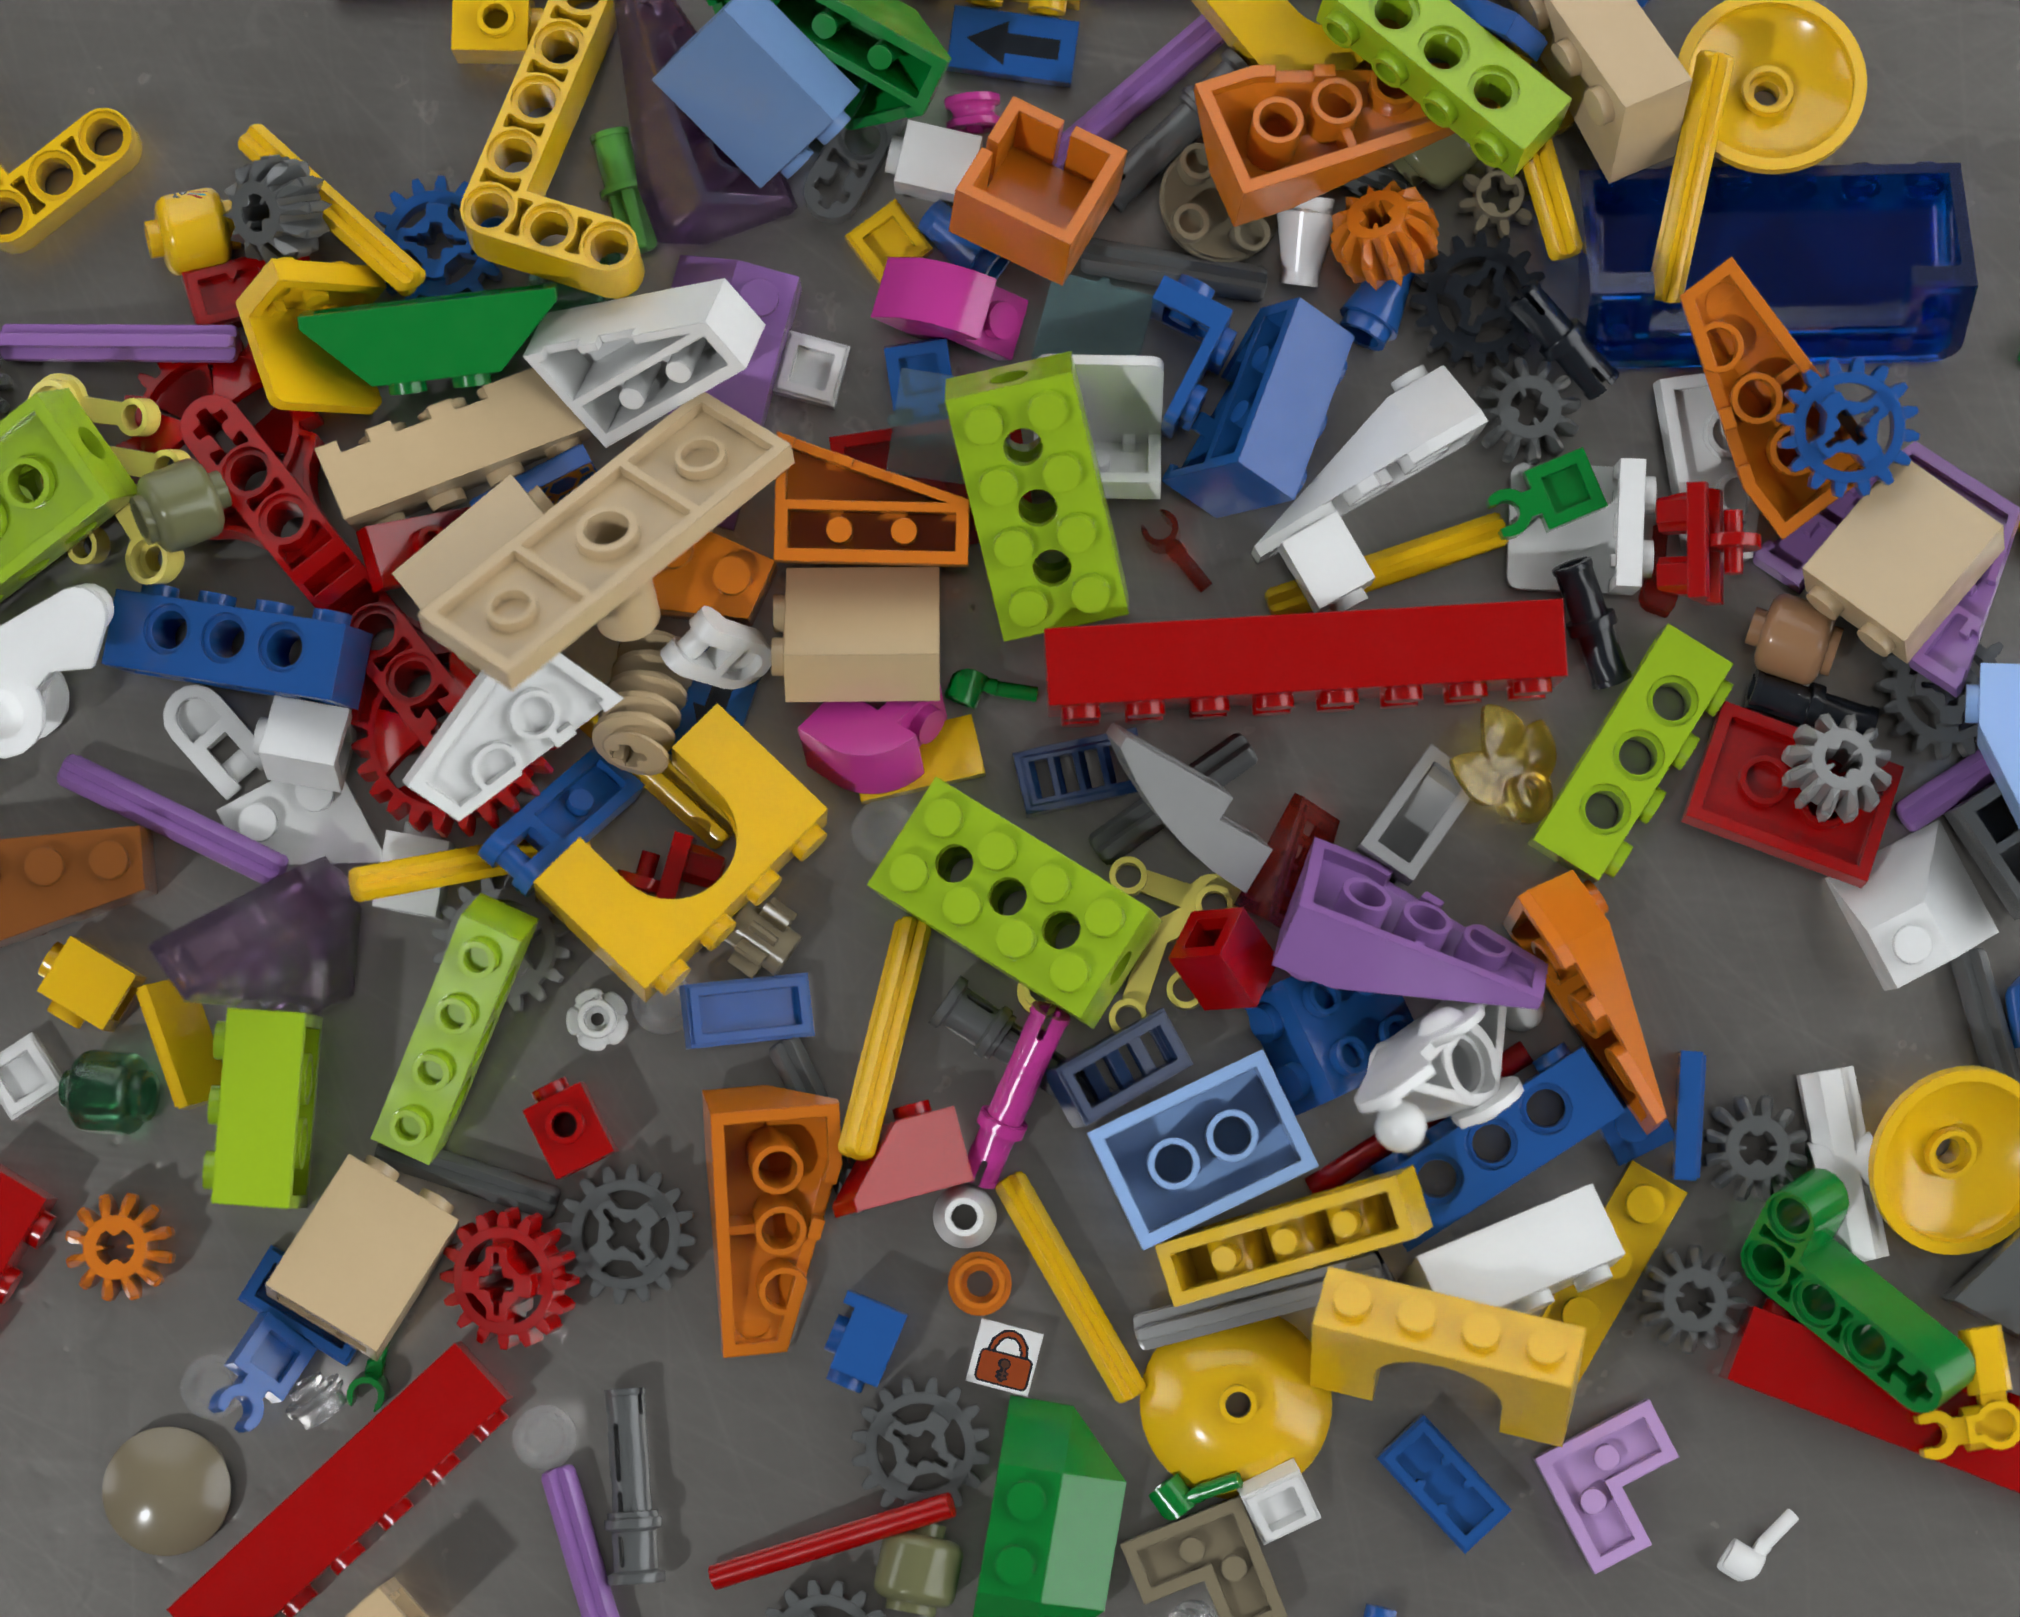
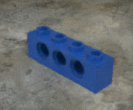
M142 584L140 592L116 589L113 601L114 615L108 627L101 662L103 665L131 674L359 709L373 634L350 626L352 615L314 608L312 619L293 616L294 606L263 599H256L254 610L236 607V597L199 590L197 601L180 599L179 588L163 584ZM186 621L187 633L185 639L179 646H176V632L180 625ZM243 630L244 644L241 650L233 656V640ZM301 638V655L291 665L289 661L290 649Z
M1562 1042L1534 1060L1532 1064L1538 1073L1521 1083L1524 1092L1519 1099L1501 1111L1492 1120L1461 1129L1454 1123L1452 1117L1448 1116L1440 1123L1426 1130L1425 1135L1430 1142L1409 1156L1407 1153L1392 1152L1384 1159L1370 1166V1169L1376 1176L1414 1165L1419 1180L1421 1167L1428 1161L1439 1159L1448 1162L1456 1172V1183L1445 1194L1434 1195L1427 1192L1421 1186L1433 1227L1414 1239L1401 1242L1407 1252L1626 1112L1582 1044L1570 1051L1566 1043ZM1539 1090H1553L1564 1100V1113L1554 1124H1537L1527 1113L1529 1098ZM1485 1125H1498L1504 1128L1510 1136V1148L1499 1159H1484L1474 1150L1472 1143L1474 1134Z

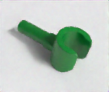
M967 668L953 673L944 695L946 699L976 710L983 692L997 697L1036 702L1038 687L998 681V679L989 678L977 670Z
M390 1342L378 1361L372 1358L367 1359L365 1371L361 1372L349 1385L347 1401L351 1407L356 1402L359 1384L362 1383L373 1385L378 1392V1400L373 1412L380 1409L386 1402L390 1394V1384L383 1374Z
M1235 1472L1202 1484L1200 1483L1189 1490L1177 1473L1159 1484L1149 1494V1498L1162 1517L1167 1520H1175L1193 1508L1197 1503L1203 1502L1207 1498L1243 1487V1481L1240 1474Z

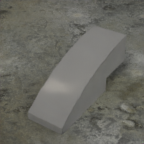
M1112 722L1106 731L1107 737L1122 768L1144 802L1191 853L1214 873L1246 893L1273 849L1257 833L1223 815L1233 797L1217 781Z
M1430 744L1353 852L1376 860L1391 869L1393 873L1389 882L1405 891L1416 878L1483 780L1433 744Z

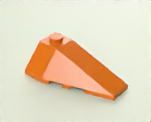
M1430 63L1440 69L1451 68L1448 63ZM1314 64L1313 70L1276 71V65H1252L1196 83L1193 89L1209 171L1233 227L1292 209L1455 134L1449 127L1443 128L1433 123L1425 115L1418 102L1402 89L1386 85L1377 77L1373 70H1336L1335 64Z
M1730 257L1683 292L1679 298L1742 488L1780 539L1784 540L1839 498L1832 496L1831 480L1826 479L1816 490L1807 487L1808 478L1812 471L1806 467L1803 470L1791 472L1788 469V465L1797 456L1795 449L1778 448L1777 441L1791 435L1790 426L1776 421L1777 414L1793 413L1795 407L1785 397L1786 390L1794 389L1804 392L1808 387L1801 373L1807 369H1811L1821 378L1823 377L1733 257ZM1813 404L1806 418L1805 431L1807 440L1817 433L1819 413ZM1840 412L1836 417L1841 426L1834 432L1835 436L1826 442L1825 445L1830 441H1837L1839 439H1852L1854 442L1859 439L1855 431L1858 423L1852 416H1844ZM1836 453L1831 458L1822 462L1840 471L1861 469V466L1853 460L1850 454ZM1848 483L1846 492L1854 487L1853 483Z
M1571 870L1519 895L1502 925L1517 946L1548 964L1546 989L1626 1106H1628L1646 1135L1656 1130L1667 1116L1611 925L1604 915L1609 912L1608 905L1601 892L1590 880L1582 883L1574 870Z
M770 1085L702 1090L705 1153L723 1358L787 1352L808 1283L806 1276L817 1240L820 1241L825 1225L824 1215L833 1184H837L842 1167V1154L838 1150L841 1135L839 1101L836 1098Z

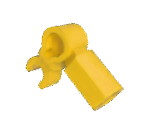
M2001 1324L1957 1330L1958 1338L1970 1349L1975 1359L1976 1372L1974 1379L1967 1385L1968 1396H1976L1977 1405L1960 1407L1958 1409V1416L1953 1417L1937 1410L1925 1414H1915L1913 1416L1915 1424L1935 1422L1942 1430L1941 1441L1936 1446L1919 1449L1920 1457L1932 1460L1944 1459L1951 1455L1958 1445H1964L1968 1452L1988 1448L2004 1450L2014 1446L2020 1440V1411L2013 1404L2008 1403L2006 1391L2012 1389Z

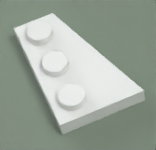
M1699 373L1657 380L1653 383L1672 495L1687 492V482L1706 481L1709 483V488L1723 491V532L1724 510L1740 509L1743 510V532L1756 533L1759 510L1742 488L1705 374ZM1679 534L1682 556H1687V534ZM1754 551L1743 552V562L1753 558Z
M561 653L557 654L513 691L480 671L402 781L416 793L460 822L520 777L525 767L553 746L559 748L577 734L575 731L577 728L600 711L607 712L624 698Z

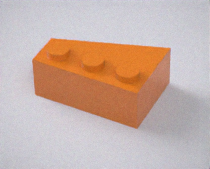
M776 431L777 436L791 444L795 460L793 465L775 478L774 561L776 563L968 567L970 502L968 499Z
M710 531L652 578L661 616L690 620L703 606H709L718 611L727 620L752 627L778 572V567L773 559Z

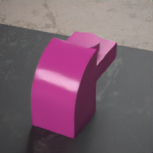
M888 257L871 318L916 338H947L992 359L1012 361L1029 301L995 286L997 279L969 268L926 258Z
M941 685L940 701H887L879 710L866 702H824L798 727L807 766L837 786L856 793L881 794L898 790L911 784L925 773L919 747L935 739L941 731L945 720H947Z

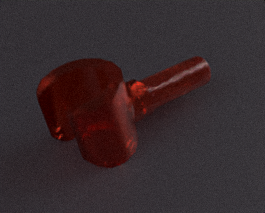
M1160 509L1161 517L1166 524L1172 527V531L1168 537L1158 540L1150 536L1148 530L1142 524L1141 533L1147 548L1154 553L1167 554L1173 562H1176L1200 593L1212 584L1211 580L1190 556L1187 548L1180 541L1181 531L1175 515L1168 510Z
M1654 525L1652 540L1654 541L1652 578H1645L1638 595V604L1644 611L1667 618L1674 609L1678 596L1665 594L1657 589L1656 564L1659 557H1666L1668 535L1660 533L1658 526Z

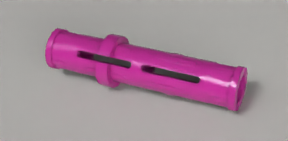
M1034 1001L1031 1004L1030 1013L1004 1074L995 1090L990 1105L982 1106L976 1119L980 1128L967 1154L974 1179L982 1161L988 1163L978 1187L995 1189L998 1184L999 1177L1014 1142L1021 1141L1026 1133L1028 1124L1024 1119L1032 1105L1034 1096L1065 1027L1069 1025L1071 1020L1065 1011L1056 1007L1048 1028L1043 1030L1041 1026L1051 1005L1049 1003Z

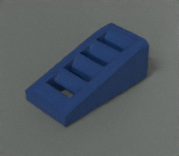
M1137 727L1126 729L1138 736ZM1106 733L1012 753L1026 818L1138 793L1130 779L1117 783L1109 749L1112 745ZM1097 750L1104 786L1092 788L1085 753ZM1072 756L1080 791L1067 793L1060 759ZM1048 763L1055 796L1042 797L1035 764Z
M1159 1008L1045 1071L1044 1076L1072 1127L1077 1128L1088 1126L1192 1066L1193 1062L1165 1009ZM1148 1031L1166 1062L1159 1067L1155 1066L1140 1038L1141 1035ZM1125 1044L1142 1074L1141 1077L1135 1080L1118 1050ZM1101 1058H1103L1118 1086V1089L1110 1092L1095 1064ZM1080 1071L1095 1099L1090 1104L1073 1075Z

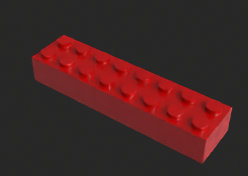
M1563 598L1044 628L1043 640L1048 717H1061L1062 727L1100 725L1101 714L1125 713V723L1128 724L1164 721L1165 711L1184 709L1189 711V720L1221 719L1227 717L1230 707L1252 706L1253 716H1278L1291 714V708H1294V703L1316 702V712L1318 713L1345 712L1355 710L1354 705L1359 704V699L1375 698L1380 700V709H1402L1417 707L1418 701L1424 700L1423 696L1443 695L1444 705H1469L1482 703V698L1488 697V692L1507 691V701L1509 702L1536 701L1546 699L1545 694L1552 693V688H1555L1568 676Z

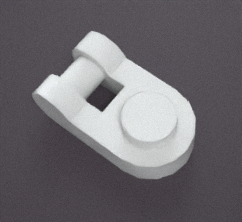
M703 606L689 620L691 628L683 637L674 636L660 651L665 664L676 674L723 689L735 690L746 687L760 679L771 667V648L759 630L727 620L718 611L709 606Z
M201 685L184 686L175 691L167 700L163 712L164 727L169 736L227 801L242 789L239 782L256 767L261 771L264 770L260 756L253 752L254 732L224 698L214 690ZM229 735L240 749L224 763H221L210 750Z

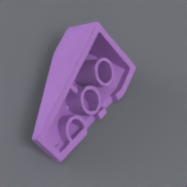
M680 255L671 288L725 278L766 324L747 368L706 391L711 396L764 427L788 333L792 329L802 294L800 277L740 260ZM741 507L716 527L735 531Z
M1317 837L1314 838L1279 932L1272 962L1273 966L1286 970L1291 976L1299 980L1314 981L1332 989L1539 1009L1544 996L1548 970L1547 963L1484 925L1473 924L1464 927L1449 918L1441 910L1444 901L1426 891L1418 899L1389 882L1393 871L1376 860Z

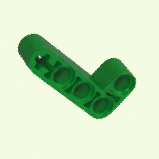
M1815 1168L1805 1172L1772 1194L1766 1201L1742 1247L1740 1255L1741 1264L1746 1276L1754 1285L1903 1406L1913 1412L1923 1414L1934 1411L1974 1379L1976 1372L1975 1359L1970 1349L1958 1337L1834 1239L1848 1211V1192L1844 1183L1834 1173L1826 1169Z

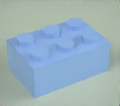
M1263 1049L1086 1133L1143 1251L1319 1167Z

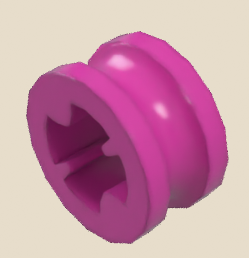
M990 91L965 92L951 95L944 99L945 109L952 113V119L946 122L948 129L974 135L989 133L1000 118L994 111L995 107L1001 104L999 93Z

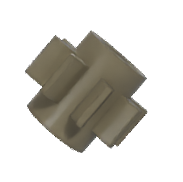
M1488 165L1485 166V176L1481 180L1475 175L1466 174L1462 184L1474 194L1472 198H1466L1461 201L1457 210L1458 213L1464 214L1472 212L1473 217L1477 221L1473 229L1475 236L1478 231H1483L1486 227L1497 229L1500 239L1504 236L1508 237L1510 223L1513 219L1521 225L1528 226L1533 216L1521 205L1523 202L1531 200L1528 186L1523 187L1518 178L1521 170L1513 179L1502 170ZM1491 187H1497L1500 197H1511L1504 212H1498L1495 203L1483 202Z
M774 897L765 904L763 909L759 906H754L748 901L734 919L737 923L736 927L724 940L733 946L735 950L727 962L751 979L760 972L762 967L776 976L802 939V936L790 927L798 914Z

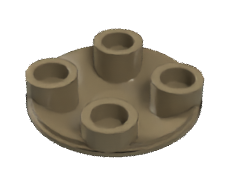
M1204 142L1188 145L1166 169L1159 191L1161 215L1171 236L1190 254L1213 262H1239L1259 253L1275 235L1278 229L1277 213L1233 227L1211 177Z
M156 1427L131 1437L113 1455L103 1479V1505L113 1529L132 1547L151 1555H180L200 1547L218 1531L225 1520L230 1506L231 1479L223 1454L215 1444L199 1434L184 1428Z

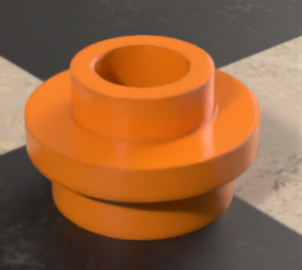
M976 1251L962 1256L956 1261L949 1273L948 1291L952 1301L959 1309L971 1315L985 1316L996 1312L1006 1303L1011 1293L1012 1279L1008 1267L999 1257L989 1252ZM984 1271L992 1278V1289L986 1295L976 1296L969 1291L967 1280L973 1272Z

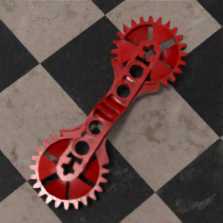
M242 342V352L239 353L238 360L234 363L157 362L162 373L156 378L148 374L139 373L137 378L147 389L143 396L125 395L124 400L128 398L151 399L158 405L160 411L175 418L161 414L160 426L154 434L146 437H132L117 444L116 447L156 453L162 449H180L186 445L208 473L215 470L220 472L228 487L232 506L223 509L225 519L222 532L208 540L236 539L253 543L267 550L315 608L352 615L350 626L373 634L372 640L378 632L394 628L392 641L386 647L380 650H371L370 647L359 709H352L351 712L352 719L350 724L357 732L368 736L351 744V749L360 758L369 759L356 770L366 782H375L369 790L370 795L379 804L389 801L386 811L396 820L400 821L409 814V824L421 833L432 820L434 830L441 837L447 838L452 830L454 821L457 820L407 785L397 788L390 775L421 744L425 748L442 726L438 719L446 713L450 715L477 676L453 651L423 632L421 623L407 616L386 591L373 593L366 566L324 513L318 494V472L321 463L314 448L323 446L325 443L316 433L310 432V430L322 426L324 419L318 412L279 410L275 407L256 425L245 416L236 404L263 387L249 343L244 349ZM138 407L135 413V422L139 427L143 418L142 412ZM222 429L237 446L228 453L218 444L215 438L217 432ZM278 455L284 456L283 461L280 459ZM259 471H267L265 481L260 487L245 491L246 483L253 474ZM130 476L134 483L137 484L140 477ZM295 517H303V524L296 534L281 538L283 527L289 520ZM445 663H449V670L444 665ZM421 675H431L429 688L423 694L417 697H408L409 685L415 678ZM391 706L394 707L398 714L389 711ZM553 746L548 751L560 749V747ZM540 756L522 770L520 777L460 822L457 821L460 829L468 837L474 836L476 818L483 817L494 829L499 828L497 810L505 806L512 813L516 814L521 810V806L516 798L521 791L537 797L541 794L538 787L531 780L534 772L552 774L554 768Z

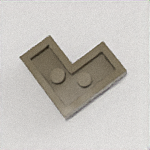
M1240 1495L1120 1542L1144 1605L1204 1581L1218 1617H1288Z

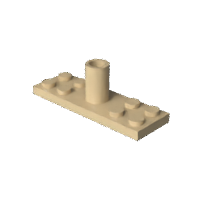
M707 392L700 394L674 410L420 611L418 616L423 632L511 691L596 623L599 631L605 637L614 641L628 642L645 637L656 628L661 616L652 578L793 465L795 460L791 444Z

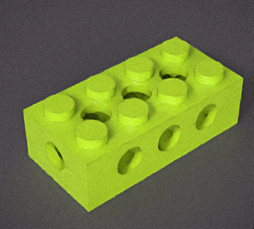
M1072 351L946 379L945 404L1004 642L1044 633V628L1074 627L1129 615L1128 588ZM1025 428L1034 431L1039 437L1031 443L1019 444L1009 439L1008 435L1016 429ZM1040 489L1049 492L1053 497L1045 503L1033 504L1026 501L1022 496L1031 490ZM1047 550H1057L1064 553L1067 557L1058 563H1046L1037 556Z
M69 388L35 393L0 421V603L125 507L131 497L137 495V485ZM40 474L42 475L44 486H42Z
M935 777L867 884L883 899L925 923L931 929L1062 1009L1091 1029H1094L1162 922L1143 903L938 777ZM973 858V868L969 876L960 882H951L950 875L955 864L960 860ZM1016 891H1026L1027 898L1023 908L1016 914L1003 915V905L1007 897ZM1068 924H1080V935L1077 941L1068 948L1057 949L1056 937L1059 931Z

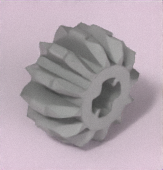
M1829 713L1818 717L1815 721V728L1806 724L1801 725L1793 734L1796 745H1788L1782 753L1781 761L1792 768L1782 777V786L1800 788L1802 792L1794 801L1795 809H1802L1810 801L1817 805L1816 816L1818 822H1826L1834 810L1844 824L1852 822L1858 816L1859 809L1866 812H1871L1880 803L1877 792L1885 791L1891 784L1892 776L1881 769L1891 759V750L1873 749L1871 744L1879 735L1878 728L1867 729L1863 735L1856 731L1857 721L1855 714L1847 715L1839 727ZM1830 759L1842 765L1838 772H1846L1843 777H1839L1831 772L1834 763L1826 765Z

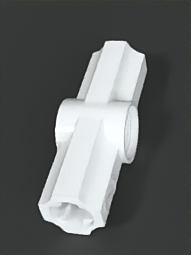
M1854 1066L1796 1075L1809 1140L1804 1145V1155L1808 1158L1806 1170L1820 1168L1834 1173L1844 1183L1849 1196L1847 1214L1838 1228L1834 1239L1863 1262L1889 1256L1883 1219L1875 1205L1869 1186L1868 1161L1873 1136L1869 1131L1866 1132L1861 1097L1857 1087Z

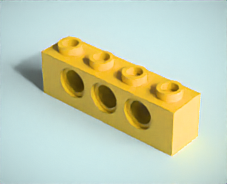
M1410 1165L1184 1231L1156 1244L1155 1249L1173 1306L1178 1307L1411 1240L1432 1228L1433 1224L1415 1167Z

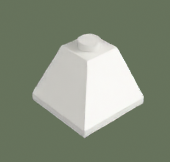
M1939 819L1878 850L1868 882L1862 888L1829 876L1825 878L1884 991L1897 989L1923 976L1999 933Z

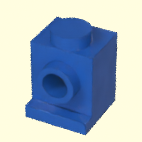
M849 1289L843 1303L855 1308L851 1318L838 1314L824 1350L835 1354L826 1379L852 1391L862 1393L865 1383L878 1388L909 1314Z

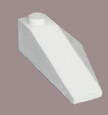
M1420 365L1391 383L1395 393L1384 400L1256 543L1251 555L1257 565L1279 553L1278 549L1281 542L1336 511H1338L1341 517L1477 440L1488 420L1479 406L1444 365L1430 373L1427 372L1424 365Z

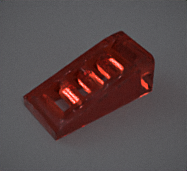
M1294 793L1267 843L1273 849L1248 891L1246 893L1241 891L1234 905L1244 907L1249 915L1271 929L1280 932L1314 838L1317 837L1334 844L1340 820L1304 796ZM1306 821L1314 825L1309 837L1303 833ZM1300 846L1302 850L1299 856L1295 858L1298 851V847Z

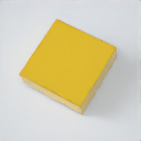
M896 198L845 235V240L879 286L888 257L927 258L933 253L932 246Z

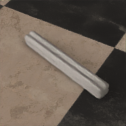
M1366 1253L1178 1307H1174L1171 1304L1137 1313L1133 1317L1135 1336L1143 1350H1150L1312 1308L1318 1305L1328 1266L1384 1279L1382 1266L1375 1253Z

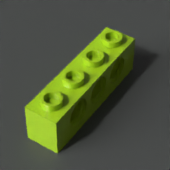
M1321 1L1316 21L1322 25L1326 35L1335 44L1342 48H1351L1371 64L1374 73L1382 82L1390 87L1402 89L1421 105L1423 112L1433 123L1443 128L1449 127L1470 144L1473 153L1479 160L1490 167H1499L1512 179L1561 127L1572 98L1451 1ZM1378 19L1393 20L1402 28H1387L1380 24ZM1427 59H1441L1447 62L1451 68H1437L1431 65ZM1476 98L1492 99L1501 108L1490 109L1484 107Z
M1669 623L1660 629L1527 844L1569 871L1574 870L1577 876L1585 881L1590 880L1592 883L1600 880L1603 873L1613 879L1633 848L1631 844L1624 840L1634 823L1638 819L1647 824L1667 793L1658 787L1670 766H1673L1680 771L1699 743L1700 738L1691 732L1703 712L1714 717L1732 690L1734 684L1727 681L1725 677L1733 663ZM1658 688H1672L1682 696L1684 712L1679 720H1666L1656 713L1653 707V696ZM1637 741L1649 750L1651 764L1645 774L1635 775L1629 773L1621 765L1619 751L1624 742ZM1592 795H1605L1615 803L1618 816L1612 828H1597L1589 822L1585 807Z
M480 893L461 914L370 1139L427 1165L431 1164L446 1145L539 921L538 918L483 893Z

